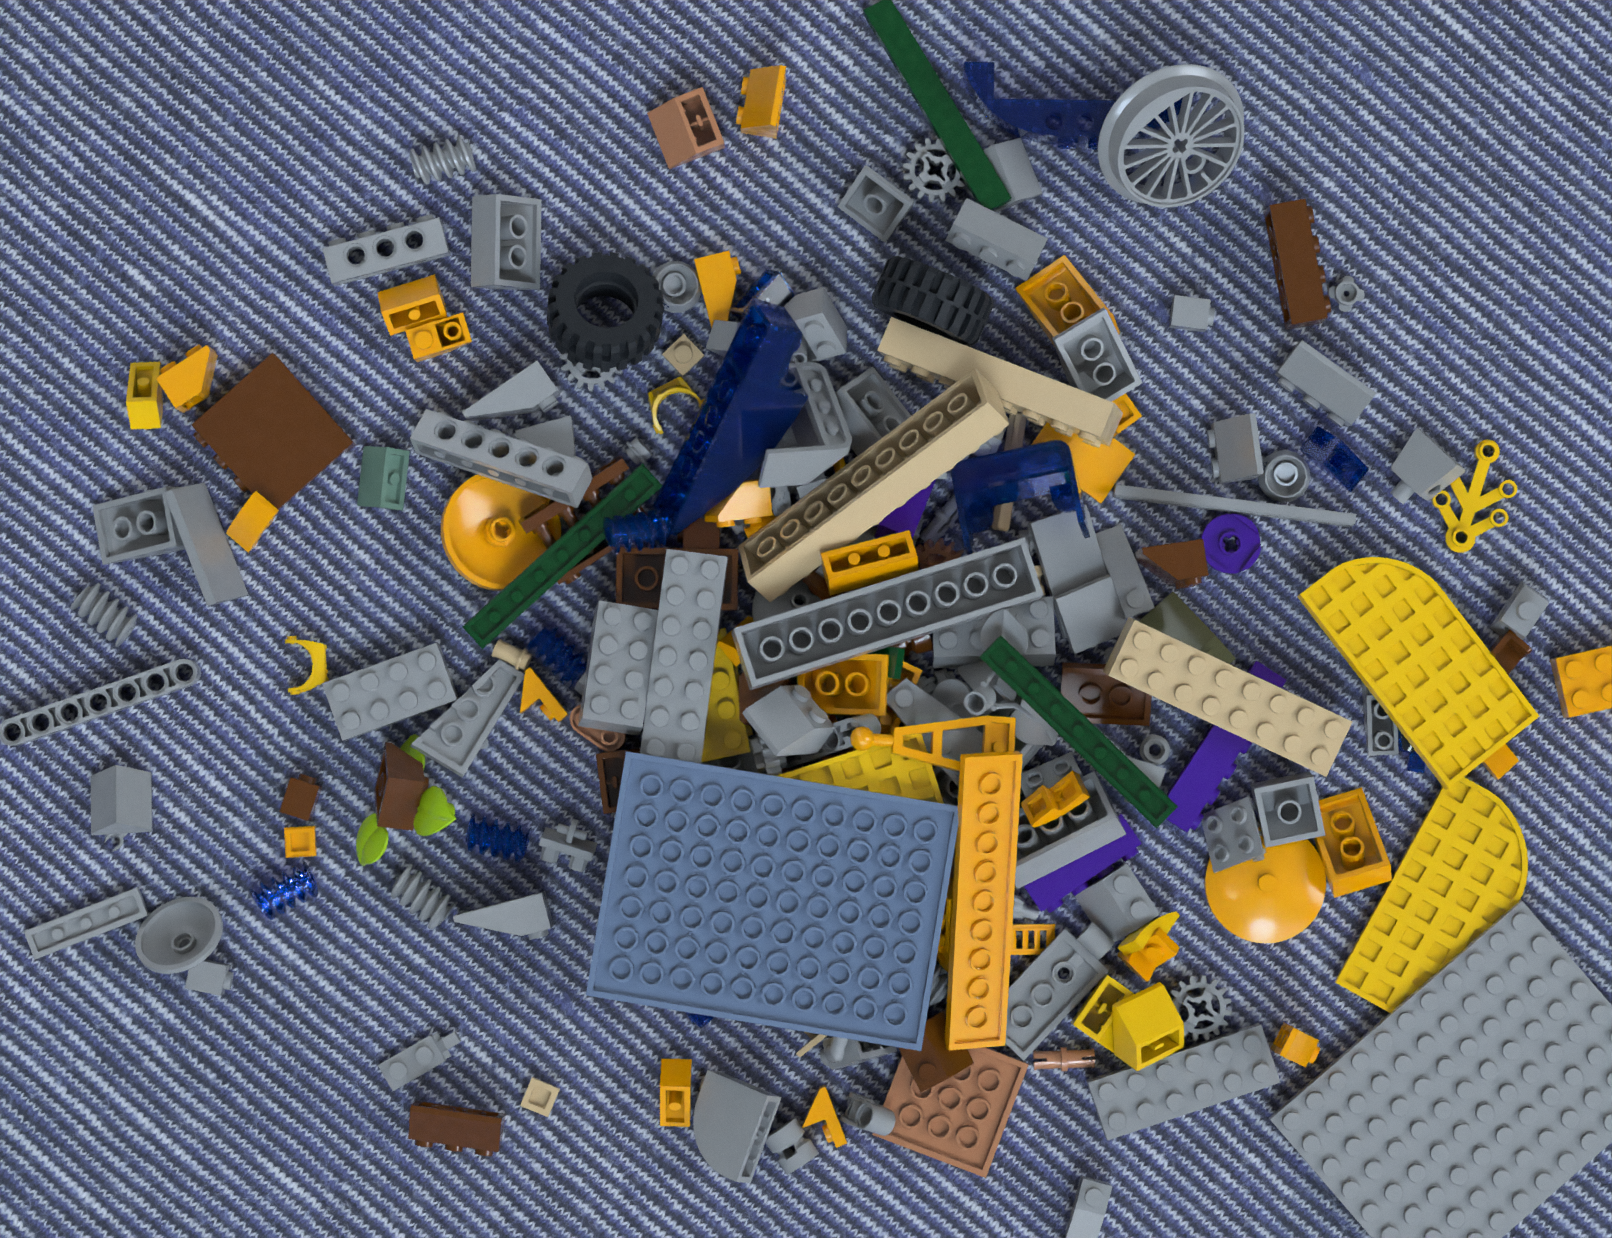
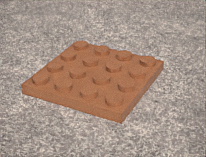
M986 1047L967 1049L974 1064L949 1079L920 1092L903 1056H901L883 1104L884 1107L892 1110L895 1114L894 1128L886 1136L872 1133V1135L986 1178L1029 1064Z

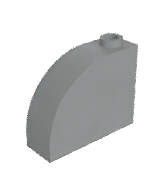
M707 1070L706 1075L700 1082V1092L694 1110L693 1126L697 1146L703 1158L716 1172L735 1182L751 1183L782 1097L724 1072Z

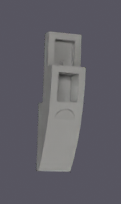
M1362 682L1364 726L1368 756L1399 755L1397 726Z

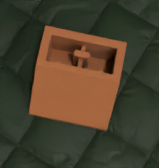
M703 87L677 96L647 113L669 170L725 148L724 140Z

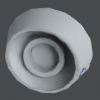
M669 261L660 265L652 276L656 277L659 282V290L663 293V307L665 311L682 313L691 309L699 301L702 289L698 273L689 264L681 261Z
M1279 450L1266 456L1262 462L1264 474L1258 477L1259 485L1264 494L1272 500L1282 503L1294 501L1301 497L1307 490L1311 478L1310 469L1305 459L1298 453L1290 450Z

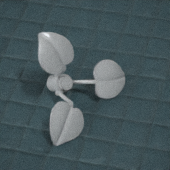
M1003 608L994 612L986 620L981 630L980 643L983 652L1001 635L1023 655L1029 643L1025 627L1007 609ZM992 669L980 683V686L970 691L966 683L953 678L942 681L933 691L932 697L962 719L978 717V715H981L989 708L992 711L997 709H1016L1010 717L1016 718L1015 736L1019 740L1031 745L1053 746L1057 742L1058 733L1024 700L1021 701L1020 705L1015 702L996 703V693L989 686V682L995 675Z

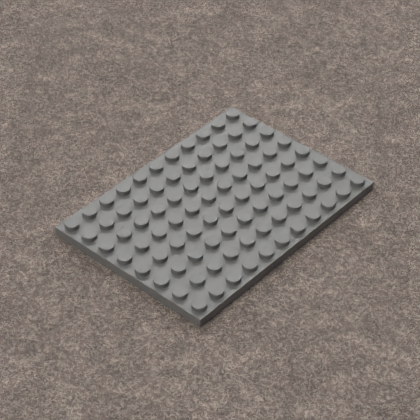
M1519 900L1515 906L1498 918L1465 949L1272 1114L1269 1119L1371 1238H1502L1612 1143V1005L1526 904Z

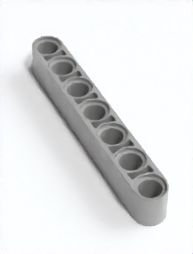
M179 659L6 719L0 724V740L9 746L23 745L193 686L201 677V668L193 660ZM184 664H189L193 669V675L188 681L181 680L178 674L180 667ZM155 674H160L164 678V686L159 691H154L150 686V679ZM127 684L133 685L136 691L135 697L130 701L123 699L121 694L122 688ZM98 694H103L107 699V705L102 711H97L93 706V699ZM69 704H74L78 709V716L73 721H69L64 715V710ZM41 714L48 716L50 722L48 728L44 731L39 730L36 726V718ZM12 724L18 725L21 730L20 737L15 741L9 739L7 735V730Z

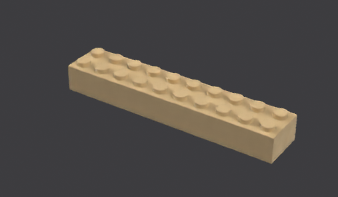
M976 368L740 544L738 549L747 582L765 599L772 602L822 564L821 553L842 548L849 543L855 542L860 535L872 526L879 524L884 517L896 508L903 506L919 491L926 489L943 473L953 469L966 456L976 452L990 438L1000 434L1009 425V421L997 389Z

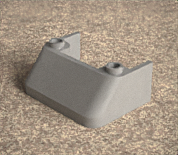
M816 362L736 367L729 396L730 405L759 403L762 412L772 419H788L798 445L795 448L766 449L758 481L759 488L808 484L849 453L852 436L825 367Z

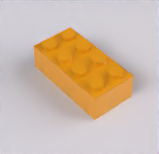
M1612 645L1550 659L1563 718L1612 708Z

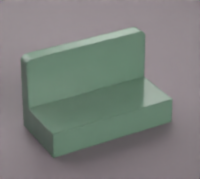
M364 446L357 500L358 506L403 511L410 451L389 447Z

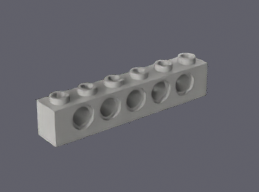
M426 409L410 437L416 454L578 508L593 479L588 463L580 457H568L551 447L541 448L535 446L524 438L515 439L506 436L497 429L488 430L479 427L470 420L461 421L452 418L443 411L434 412ZM534 463L531 466L525 467L527 464ZM557 472H561L559 475L552 476Z

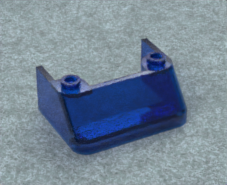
M1052 440L965 459L958 462L952 469L951 476L963 543L968 555L976 553L973 534L987 530L994 521L992 506L1051 494L1052 502L1057 510L1063 513L1076 511L1078 524L1084 538H1090L1083 495L1073 456L1065 442Z

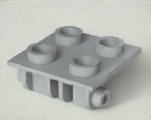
M1250 796L1203 814L1204 818L1201 822L1214 873L1251 859L1253 862L1265 859L1266 849L1263 848L1260 839L1262 832L1258 831L1260 824L1256 821L1254 813L1256 808L1255 805H1252Z

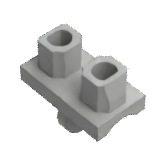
M573 819L570 826L559 823L557 830L548 827L544 830L539 846H542L541 860L557 863L559 854L562 852L571 855L568 864L570 869L583 872L588 861L592 860L598 843L586 840L588 832L577 829L579 820Z

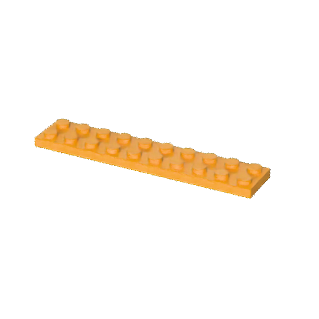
M1019 751L961 754L959 824L955 845L945 1044L948 1050L1005 1046L1023 755Z

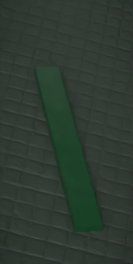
M881 0L864 9V17L976 202L992 211L1010 202L1012 197L892 0Z
M642 463L462 627L482 649L486 647L663 485Z
M1001 635L980 655V658L1156 829L1178 807Z

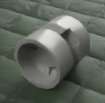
M796 1117L768 1134L765 1142L772 1153L779 1154L778 1163L786 1175L794 1172L819 1154L812 1141L804 1139L803 1134L805 1131ZM794 1145L796 1151L793 1152L789 1147Z

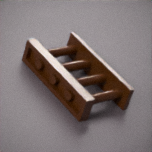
M620 455L591 473L593 479L583 499L584 501H589L592 508L602 500L598 495L600 493L599 487L607 482L617 487L626 476L624 471L628 470L629 467ZM550 499L520 518L518 522L526 534L530 531L533 534L537 533L548 549L556 542L547 527L549 519L556 515L559 518L563 517L569 528L574 526L579 520L573 512L574 507ZM640 506L632 513L637 520L635 524L624 531H621L618 526L610 533V540L591 550L557 581L558 584L565 582L566 585L572 583L581 576V570L639 533L642 536L650 533L658 527L656 522L661 520L660 516L656 511L647 515L643 507Z

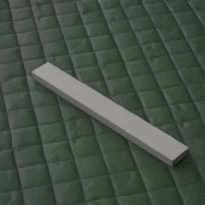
M1117 484L1113 489V497L1117 499L1344 527L1354 526L1357 515Z

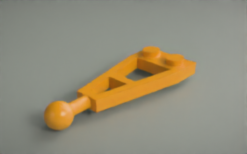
M979 716L897 727L892 729V734L873 733L871 729L860 726L852 731L850 742L859 751H866L872 746L891 747V754L960 772V761L942 757L943 731L983 726L982 753L1014 751L1016 718ZM931 733L930 753L903 747V736Z

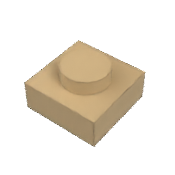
M685 334L680 336L662 354L683 377L705 357Z
M532 1077L520 1106L549 1117L560 1088Z

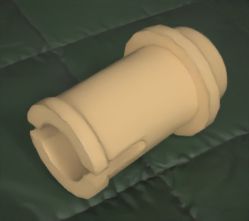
M499 639L493 649L492 657L515 666V669L518 671L520 669L525 671L530 664L532 654L528 653L527 648L522 650Z

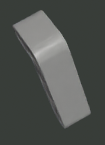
M864 714L833 723L835 726L834 730L817 754L786 756L787 768L807 764L854 748L850 742V735L857 727L864 726L871 729L873 733L880 734L881 725L878 718L873 714Z

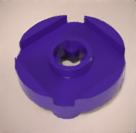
M1225 514L1214 518L1206 525L1201 535V539L1204 541L1207 564L1220 573L1236 574L1247 570L1256 562L1261 551L1257 527L1250 519L1239 514ZM1232 536H1235L1237 538L1236 545L1239 547L1236 551L1231 549L1227 552L1224 549L1225 543L1222 541L1224 537L1230 539Z

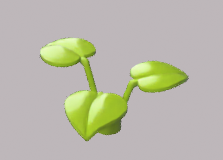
M413 734L404 742L400 749L421 762L424 770L425 755L410 747L419 737L417 734ZM431 786L422 794L420 806L417 807L418 812L414 818V829L420 836H429L439 832L456 820L455 807L447 801L446 795L440 787ZM376 813L369 815L363 821L357 834L356 851L361 866L372 864L379 860L387 848L388 831L385 827H377Z

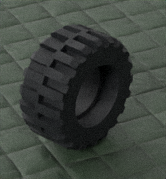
M594 252L592 257L580 256L575 259V265L568 263L562 268L561 274L556 275L552 282V289L549 291L547 325L549 326L548 333L551 340L556 341L555 347L561 354L568 353L567 360L574 364H577L579 361L583 363V368L588 370L597 367L601 368L600 372H609L610 368L614 367L617 368V371L627 369L628 363L631 362L632 365H636L642 361L643 354L645 356L650 354L654 349V343L658 342L660 336L664 298L662 291L659 290V282L655 276L649 277L650 270L643 264L637 266L635 264L636 260L629 256H626L625 259L620 258L619 253L610 252L609 256L602 255V252ZM607 296L618 299L626 304L632 311L633 317L620 326L604 328L587 322L579 314L577 308L588 299Z
M893 256L886 261L872 294V304L881 312L968 347L978 343L993 308L992 297L976 286L932 266L900 256Z

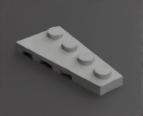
M499 659L440 718L432 723L410 747L463 778L522 682L525 674Z
M907 678L887 693V705L905 726L962 719ZM975 727L943 731L942 757L960 761L961 754L982 753L983 733ZM923 733L922 737L927 752L930 753L931 733ZM940 767L959 789L960 772Z

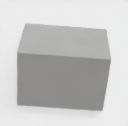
M1021 138L994 144L983 150L1012 197L1010 202L993 210L994 212L1043 194Z
M865 165L837 207L886 243L912 209L914 200L869 166Z
M114 765L90 776L91 835L152 832L151 772Z

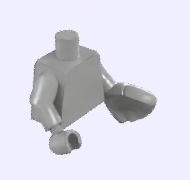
M832 1037L823 1041L824 1049L820 1052V1059L824 1065L834 1070L863 1063L896 1052L897 1049L893 1046Z

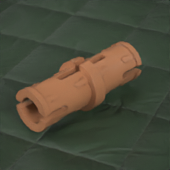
M1061 1047L1060 1051L1034 1050L1033 1059H1046V1061L1033 1062L1034 1070L1061 1068V1071H1068V1068H1095V1060H1082V1057H1095L1094 1048L1067 1050V1047Z

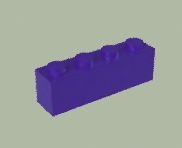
M1121 813L1117 815L1126 835L1023 886L1040 912L1046 909L1051 913L1064 904L1061 898L1070 892L1076 896L1089 887L1086 881L1095 875L1101 879L1114 870L1111 864L1120 858L1126 862L1139 853L1136 847L1142 843Z

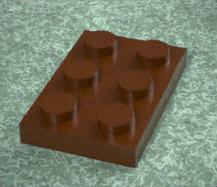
M1062 662L1060 693L1092 724L1150 726L1151 695L1105 674L1103 670L1106 664Z

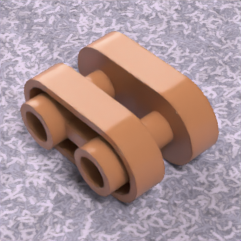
M581 704L572 710L570 724L580 735L607 752L617 751L623 747L626 741V734L578 726Z

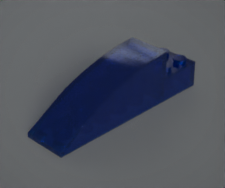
M752 298L653 505L671 535L676 536L733 493L764 461L766 449H774L807 401L808 394L791 369H789V362L794 352L801 345L803 333L785 307Z

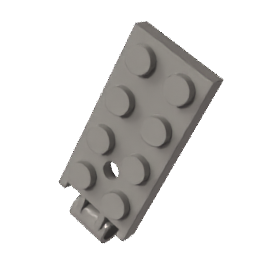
M1091 922L1077 938L1070 933L1071 930L1068 927H1065L1009 986L1005 1044L1023 1061L1110 970V967L1107 964L1104 965L1099 959L1111 949L1115 942L1094 922ZM1062 967L1069 969L1070 974L1066 979H1061L1058 976V971Z

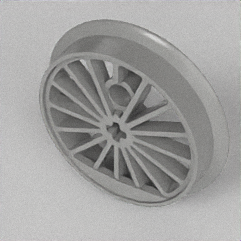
M1194 64L1165 67L1139 79L1113 104L1100 131L1098 160L1106 181L1123 197L1156 207L1183 206L1205 197L1229 176L1243 148L1244 110L1239 93L1234 85L1218 71ZM1203 92L1190 113L1194 93ZM1183 97L1177 122L1174 103ZM1214 97L1220 99V102L1202 115ZM1165 109L1168 111L1170 121L1164 123L1158 116ZM1222 113H1226V119L1210 124ZM1155 118L1161 128L1158 131L1146 125ZM1139 131L1155 137L1154 139H1132ZM1225 131L1224 137H1209ZM1199 147L1219 148L1215 154H1212ZM1149 148L1124 158L1125 149ZM1194 154V156L1190 160L1186 161V159L1190 155ZM1206 159L1209 160V163L1204 167ZM1145 162L1132 174L1127 176L1125 172L1127 168ZM1177 166H1179L1182 182L1174 184ZM1150 172H1152L1145 185H1141L1138 183ZM1166 172L1163 187H1156ZM1194 173H1196V174L1193 175L1192 177H1190V178L1188 177V174H1194Z

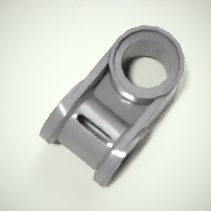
M854 1092L849 1093L851 1099L845 1115L840 1117V1121L881 1136H886L893 1130L895 1114L892 1110L875 1103L874 1100Z

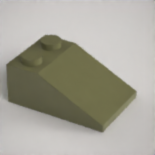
M1171 592L1139 621L1229 664L1236 659L1217 636L1174 592Z

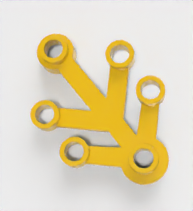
M1486 439L1480 441L1474 448V456L1478 462L1469 491L1467 492L1460 477L1450 484L1462 508L1459 521L1449 505L1451 497L1448 492L1442 490L1438 493L1446 497L1444 505L1437 504L1436 496L1431 499L1432 505L1440 511L1448 527L1445 534V542L1448 548L1454 552L1464 553L1469 551L1475 544L1476 536L1493 527H1502L1508 522L1507 512L1503 509H1495L1488 518L1471 525L1476 512L1503 498H1511L1517 493L1516 483L1512 480H1505L1499 484L1498 488L1480 496L1490 463L1496 461L1500 454L1499 446L1493 440ZM1485 446H1490L1493 449L1491 457H1486L1483 454ZM1504 484L1512 486L1513 491L1510 495H1506L1503 492ZM1496 512L1501 513L1504 517L1501 524L1496 523L1493 519ZM1458 532H1463L1466 535L1464 543L1456 541L1455 537Z

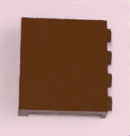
M271 353L192 424L196 430L193 436L204 448L210 445L216 452L213 456L214 460L224 470L229 467L234 472L236 477L233 481L244 493L248 490L252 494L257 491L278 510L286 505L344 452L350 451L356 445L274 353Z

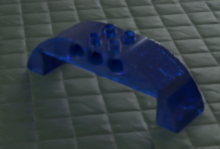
M964 62L962 68V80L975 105L991 122L1002 130L1021 139L1037 143L1058 144L1059 149H1076L1077 144H1088V149L1098 150V140L1103 122L1117 100L995 99L994 62ZM1183 97L1174 103L1176 118L1179 117ZM1165 109L1158 116L1164 123L1170 121L1168 111ZM1155 118L1146 125L1158 131L1161 128ZM1055 120L1059 123L1060 128L1052 130L1047 127L1046 121ZM1084 120L1088 122L1090 129L1081 130L1076 125V122ZM1139 131L1132 139H1145L1150 137V135Z

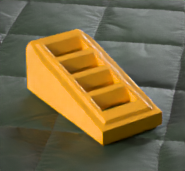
M1012 924L1011 955H1040L1045 949L1040 948V930H1046L1047 947L1055 938V924ZM1016 931H1022V948H1016ZM1028 931H1034V948H1028Z

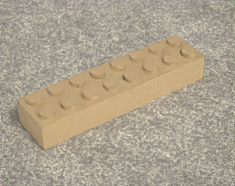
M893 317L890 318L877 350L884 356L883 361L890 364L891 368L903 373L910 369L912 373L917 375V378L932 384L935 379L939 380V383L944 385L945 389L951 387L976 368L997 389L1006 413L1016 416L1017 411H1019L1023 416L1027 417L1028 421L1034 424L1044 426L1045 422H1047L1051 427L1055 428L1056 432L1068 437H1072L1073 433L1078 434V437L1083 439L1084 443L1099 448L1101 444L1110 446L1123 415L1118 406L1111 401Z
M1128 617L1103 670L1108 676L1327 777L1352 724V721L1131 617Z

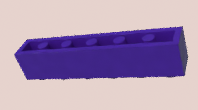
M1257 660L1253 661L1247 670L1248 673L1287 690L1283 687L1287 680ZM1212 724L1166 794L1178 806L1166 820L1186 833L1190 828L1195 831L1204 818V815L1200 812L1206 803L1212 805L1221 791L1217 786L1223 777L1227 780L1231 777L1237 767V764L1234 763L1236 757L1240 752L1245 754L1252 745V742Z

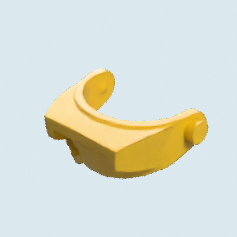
M681 376L647 393L653 421L652 426L656 434L659 433L661 435L664 433L657 419L658 407L662 400L671 394L678 392L688 394L697 400L703 412L708 411L705 399L700 400L693 388Z
M287 636L285 644L298 643L310 653L313 663L309 679L302 686L288 688V693L290 695H299L329 681L326 664L327 645L314 641L297 640V636Z

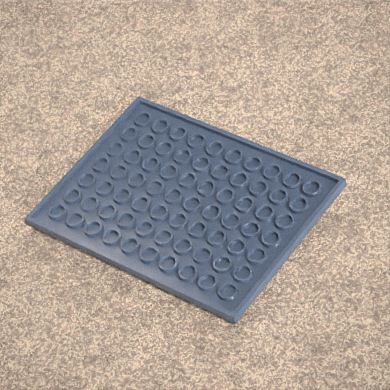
M626 751L586 996L921 1051L959 824L958 806Z

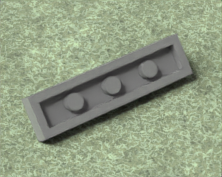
M136 887L26 930L24 934L34 960L149 916L140 889Z

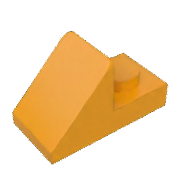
M529 667L525 670L520 713L522 714L537 701L541 700L543 704L539 708L550 721L555 718L558 722H561L569 714L536 672Z
M1158 927L1143 949L1127 956L1119 951L1117 956L1138 977L1148 982L1155 968L1176 956L1180 947Z
M822 1085L815 1095L802 1128L825 1120L827 1124L823 1125L822 1129L828 1143L833 1141L837 1148L847 1144V1140L826 1085Z

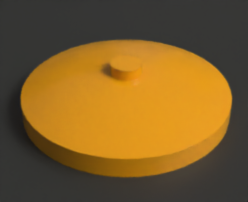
M478 474L469 478L452 493L442 514L441 540L450 563L461 576L472 584L488 590L502 591L547 550L538 534H533L532 531L526 534L518 520L550 499ZM558 515L547 521L549 523L547 527L556 541L561 537V523Z
M1260 836L1262 846L1266 849L1264 860L1253 862L1251 859L1216 873L1213 872L1209 857L1204 876V889L1208 905L1219 923L1229 932L1242 939L1255 943H1276L1290 939L1306 929L1321 909L1326 892V874L1319 853L1308 839L1266 848L1263 837Z

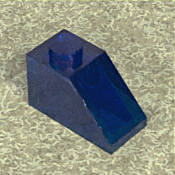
M1319 426L1316 427L1299 449L1314 465L1350 493L1369 470L1341 439Z

